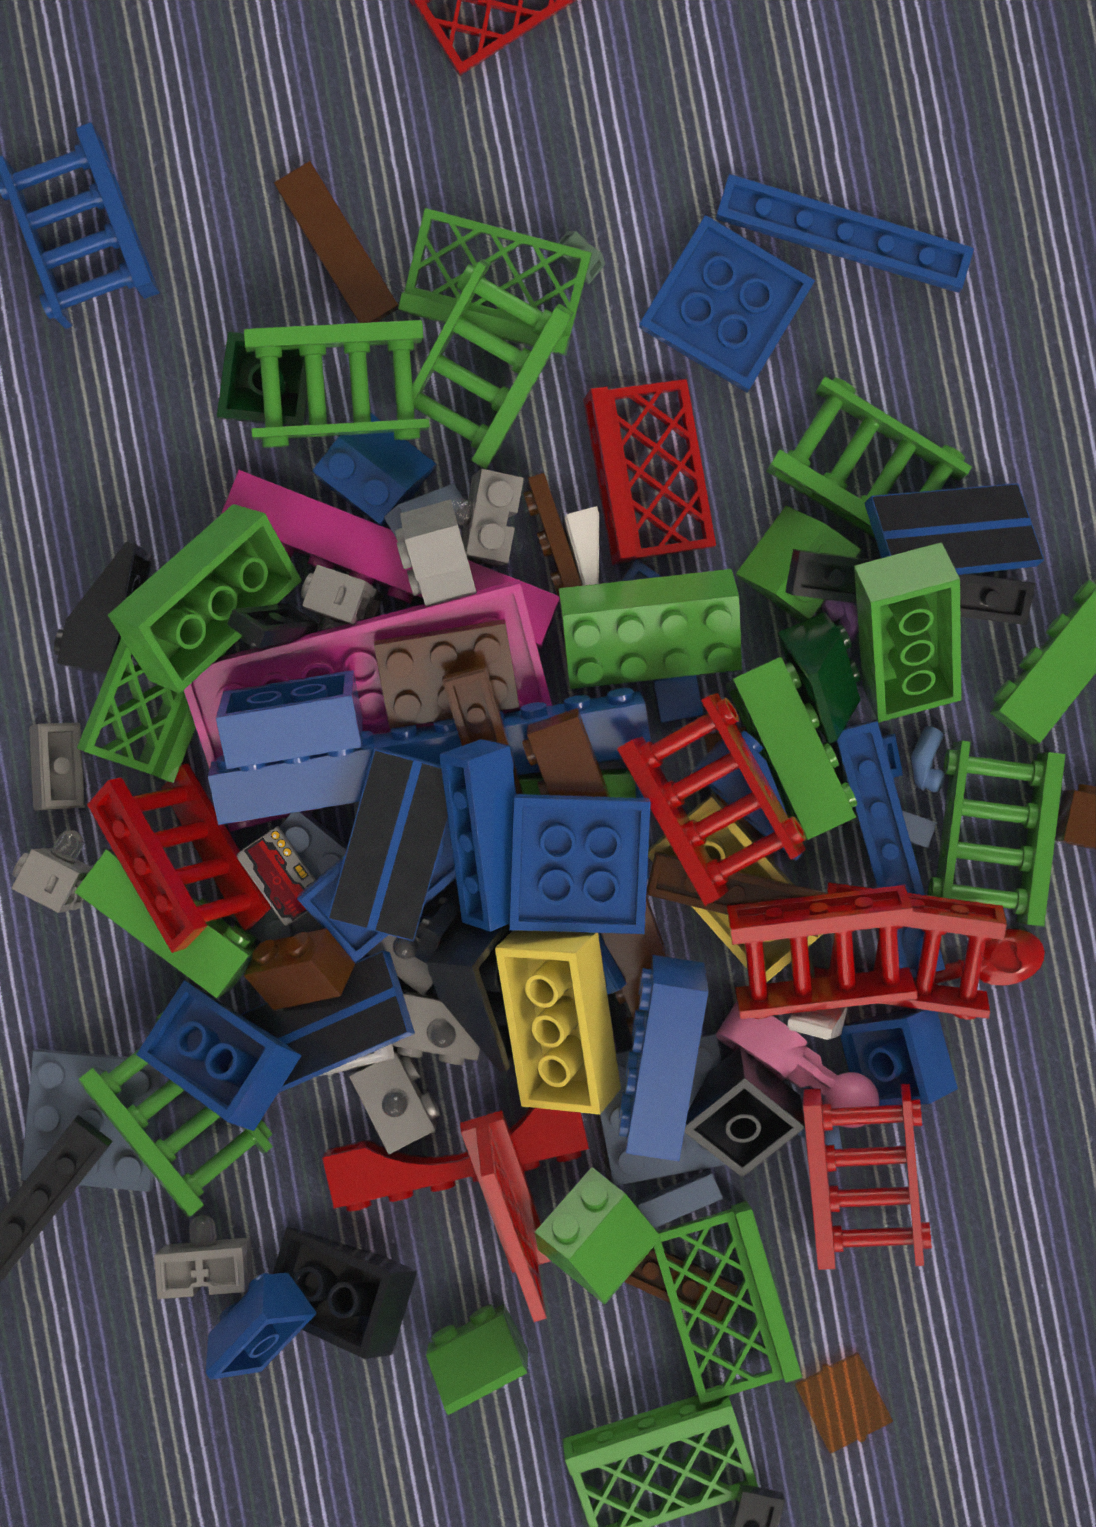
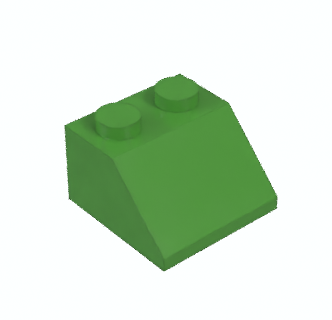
M785 506L735 575L793 618L803 622L812 618L825 599L796 596L785 592L793 549L856 557L861 549L827 524Z
M593 1167L589 1169L535 1231L538 1251L604 1305L660 1240L658 1232L626 1193Z
M492 1304L486 1305L469 1316L471 1321L457 1329L454 1325H449L431 1336L433 1342L428 1344L426 1357L442 1404L448 1415L527 1374L528 1348L505 1304L495 1309Z

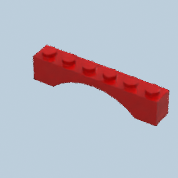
M529 1107L522 1118L509 1128L523 1171L535 1169L540 1166V1160L556 1157L557 1162L571 1161L581 1157V1151L589 1149L583 1117L580 1112ZM370 1140L327 1149L322 1157L333 1207L335 1209L346 1206V1211L348 1212L367 1208L372 1205L371 1200L388 1196L389 1202L404 1200L414 1195L413 1190L429 1186L431 1192L447 1190L456 1185L455 1180L472 1177L473 1182H479L468 1151L436 1157L409 1155L398 1151L388 1154L385 1147Z

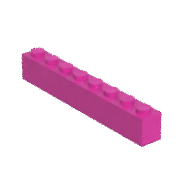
M238 470L222 513L233 504L265 513L289 557H292L293 552L296 551L309 556L307 564L315 568L317 564L332 570L333 567L349 572V576L364 580L370 585H373L374 582L389 588L387 595L401 602L411 604L413 598L424 602L422 594L413 595L407 570L413 568H403L397 547L398 541L392 530ZM468 560L476 590L517 580ZM520 581L536 645L542 648L560 603V597Z

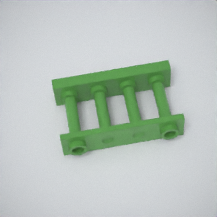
M483 259L477 263L476 267L468 264L460 277L456 288L460 289L462 293L414 383L412 382L414 409L472 441L470 446L477 449L471 461L487 469L574 312L561 304H558L553 312L547 309L542 312L485 279L484 276L491 263ZM474 295L481 296L534 327L533 333L539 335V338L532 351L525 347L521 351L464 318L463 315ZM454 332L512 365V371L517 373L518 376L511 389L504 385L500 389L443 356ZM433 371L491 403V409L496 411L497 414L490 427L484 423L478 426L423 394L422 392Z
M422 320L244 329L246 352H255V358L260 359L265 428H252L253 440H262V447L272 448L289 446L288 438L394 432V440L419 439L420 431L428 430L430 424L429 418L415 419L410 351L414 350V343H421L424 338ZM388 345V352L393 353L397 420L371 422L366 353H370V346ZM344 347V354H349L354 423L327 424L322 356L326 355V348ZM299 349L300 356L305 358L310 425L283 427L278 358L282 357V350Z
M825 376L815 393L826 400L795 450H789L788 453L782 450L778 451L766 470L769 474L875 538L864 503L871 496L888 495L912 454L935 466L920 492L941 490L949 476L960 481L970 472L972 466L964 462L965 456L955 448L948 445H943L942 448L855 395V388L840 378L831 380ZM842 409L862 421L831 473L826 472L823 476L809 467L811 464L809 458L838 411ZM878 431L896 442L898 446L867 496L862 495L861 498H858L845 490L847 488L845 481L874 434Z
M953 742V748L946 751L943 766L944 774L949 775L937 876L930 878L927 896L1002 905L1003 908L1013 909V913L1018 914V923L1044 927L1066 754L1053 752L1038 753L1037 760H1032L1031 764L969 756L971 742ZM967 773L1028 781L1029 785L1033 786L1032 802L1027 803L1026 806L964 799ZM961 816L1022 823L1024 828L1028 829L1026 846L1022 845L1020 849L958 841ZM956 858L1018 866V870L1023 871L1021 888H1016L1015 892L953 884Z
M163 1012L156 1017V1019H155V1022H156V1023H157V1021L159 1020V1018L161 1017V1015L163 1014ZM139 1049L109 1073L105 1070L99 1075L94 1068L90 1069L79 1078L78 1082L187 1217L193 1215L204 1205L198 1198L204 1193L202 1188L254 1144L262 1154L268 1152L273 1147L267 1140L272 1136V1133L261 1120L254 1131L241 1127L243 1130L241 1134L193 1174L190 1175L187 1172L181 1177L171 1165L176 1159L174 1154L220 1116L205 1106L164 1141L160 1138L154 1143L143 1130L149 1125L147 1120L184 1090L169 1080L137 1107L132 1104L126 1109L116 1095L122 1091L120 1089L122 1084L148 1064L136 1055Z

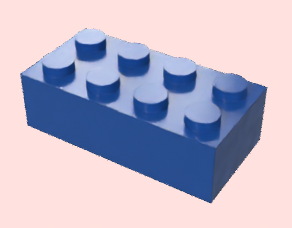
M652 955L650 969L642 968L638 992L640 995L639 1010H635L633 1019L632 1051L628 1052L625 1077L627 1079L625 1092L621 1094L618 1118H620L618 1136L626 1137V1154L680 1161L708 997L706 968L704 962Z

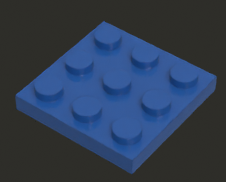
M705 215L639 323V328L748 393L815 280Z
M514 794L510 930L645 934L650 799Z

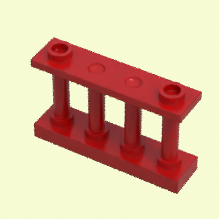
M718 693L709 695L701 700L708 712L707 714L653 744L649 741L646 743L643 736L617 748L644 798L650 799L651 811L705 906L721 898L729 891L726 883L729 881L728 877L783 847L791 860L806 850L802 843L806 840V836L801 825L795 817L788 818L735 724L739 721V717L734 706L727 698L721 699ZM717 729L730 753L676 783L672 780L668 782L660 768L663 764L662 759ZM739 768L752 792L698 822L694 819L690 821L681 806L685 803L684 798ZM762 808L774 832L721 861L716 858L712 860L703 845L707 842L706 838Z
M183 764L179 767L174 783L167 781L159 791L132 796L122 777L108 780L87 804L172 953L186 949L208 926L206 924L208 921L234 914L243 930L246 931L251 929L272 908L238 860L236 854L240 850L225 825H218L215 808L189 764ZM171 806L182 826L153 832L142 812ZM192 841L203 862L175 869L163 848ZM213 877L224 899L196 906L184 885Z
M828 882L826 893L832 894L874 888ZM908 893L913 908L914 924L899 925L897 932L903 926L918 928L924 931L917 978L914 981L918 999L903 1000L896 1004H879L950 1013L957 1018L965 1020L975 1019L976 1017L989 1019L990 1007L987 991L977 990L986 941L991 940V938L1004 940L1007 923L1003 906ZM947 932L962 934L968 937L960 987L933 984L941 938ZM879 938L873 971L881 970ZM835 939L833 941L829 969L815 968L814 978L837 975Z
M905 885L727 906L732 945L744 943L746 950L749 986L735 987L740 1019H764L773 1015L877 1003L896 1004L903 1000L918 999L917 989L910 968H899L897 927L899 925L914 924L913 908ZM879 928L881 970L855 973L852 932L855 930ZM834 933L837 975L811 978L807 937ZM789 938L793 981L767 983L763 942Z
M901 1084L902 1105L831 1108V1104H823L821 1088L804 1089L803 1110L818 1270L836 1269V1252H844L846 1247L914 1245L915 1266H924L923 1249H932L930 1222H921L913 1128V1126H922L920 1099L911 1100L910 1084ZM904 1122L906 1146L835 1149V1145H826L825 1131L833 1130V1126ZM907 1164L909 1187L839 1190L838 1185H830L829 1172L837 1171L836 1167ZM908 1204L911 1206L912 1227L842 1230V1225L833 1226L832 1212H840V1207Z

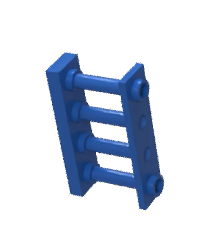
M92 122L75 128L81 142L74 146L75 151L15 173V170L3 156H0V194L5 201L9 199L11 201L45 293L39 295L42 307L49 319L55 318L65 329L73 326L67 308L124 286H128L129 289L135 287L144 299L160 293L104 143ZM81 167L85 171L91 169L96 183L89 185L90 190L30 212L22 191L23 189ZM94 207H98L99 210L106 209L110 223L104 225L105 230L45 252L37 229ZM110 246L114 250L121 248L125 262L119 264V270L66 290H59L52 268Z

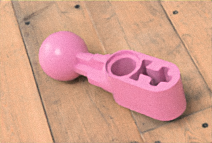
M736 1001L716 1033V1037L734 1051L742 1047L781 1080L787 1079L799 1088H821L824 1104H831V1108L879 1106L877 1088L869 1078L855 1072L836 1075L823 1066L821 1056L806 1046L807 1041L799 1033L789 1030L786 1024L774 1016L764 1019H740ZM862 1124V1125H842V1127H846V1128H859V1127H862V1126H864V1125H866V1124Z

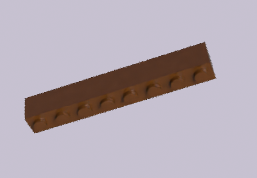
M578 708L528 725L527 736L529 739L523 740L522 744L529 764L531 766L538 764L542 773L543 780L537 782L541 795L610 797ZM647 895L645 934L601 933L605 945L627 983L622 989L616 991L615 994L619 1004L627 1002L632 1016L626 1018V1022L632 1039L635 1010H639L640 995L638 992L642 968L650 969L652 955L669 957Z

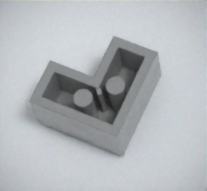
M451 499L400 513L402 528L395 530L398 541L397 547L403 568H413L407 570L413 595L422 594L425 606L427 607L476 594L474 580Z

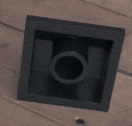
M739 1047L708 1073L688 1110L685 1133L739 1176L743 1177L805 1129L801 1098L796 1091L742 1047Z

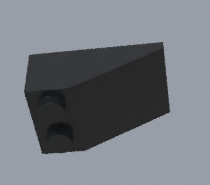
M126 542L67 617L64 630H58L54 642V654L58 655L57 664L76 670L101 675L107 674L121 640V636L108 617V614L148 580L152 554L135 543Z
M461 918L426 962L429 975L432 978L438 998L498 1071L507 1072L514 1060L495 947L513 930H510L509 923L490 932L463 923Z
M286 1228L272 1274L289 1273L317 1314L301 1330L363 1359L392 1355L417 1270L379 1254L295 1228Z

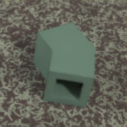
M567 231L558 242L562 245L592 252L585 282L590 284L605 266L602 253L591 246L577 231ZM565 255L560 257L558 260L577 276L581 260Z

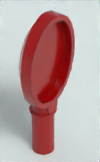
M1019 929L1005 930L1004 940L991 938V940L986 941L979 980L990 985L1006 986L1028 979L1040 969L1044 961L1045 951L1043 944L1038 937L1030 932ZM958 959L956 962L944 964L945 970L935 972L933 984L961 978L964 960Z

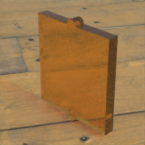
M858 1352L832 1365L825 1363L822 1365L821 1371L795 1383L830 1454L857 1440L864 1442L866 1435L893 1422Z

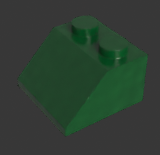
M228 332L217 418L265 424L260 359L255 358V352H246L244 333ZM299 349L282 350V357L278 358L283 426L306 425L309 416L305 358L300 356Z
M823 612L777 634L787 664L791 662L799 675L802 684L801 687L797 688L803 704L810 702L820 722L818 728L830 744L838 740L861 701L856 683L861 681V676L853 659L848 658L846 650L851 648L852 645L846 629L842 624L836 626L826 612Z

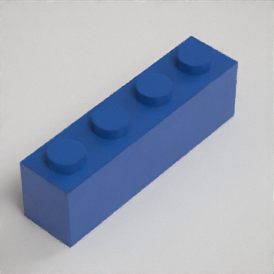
M480 739L441 753L440 762L462 922L491 932L510 923L513 810L516 790L513 774L514 763L510 745Z

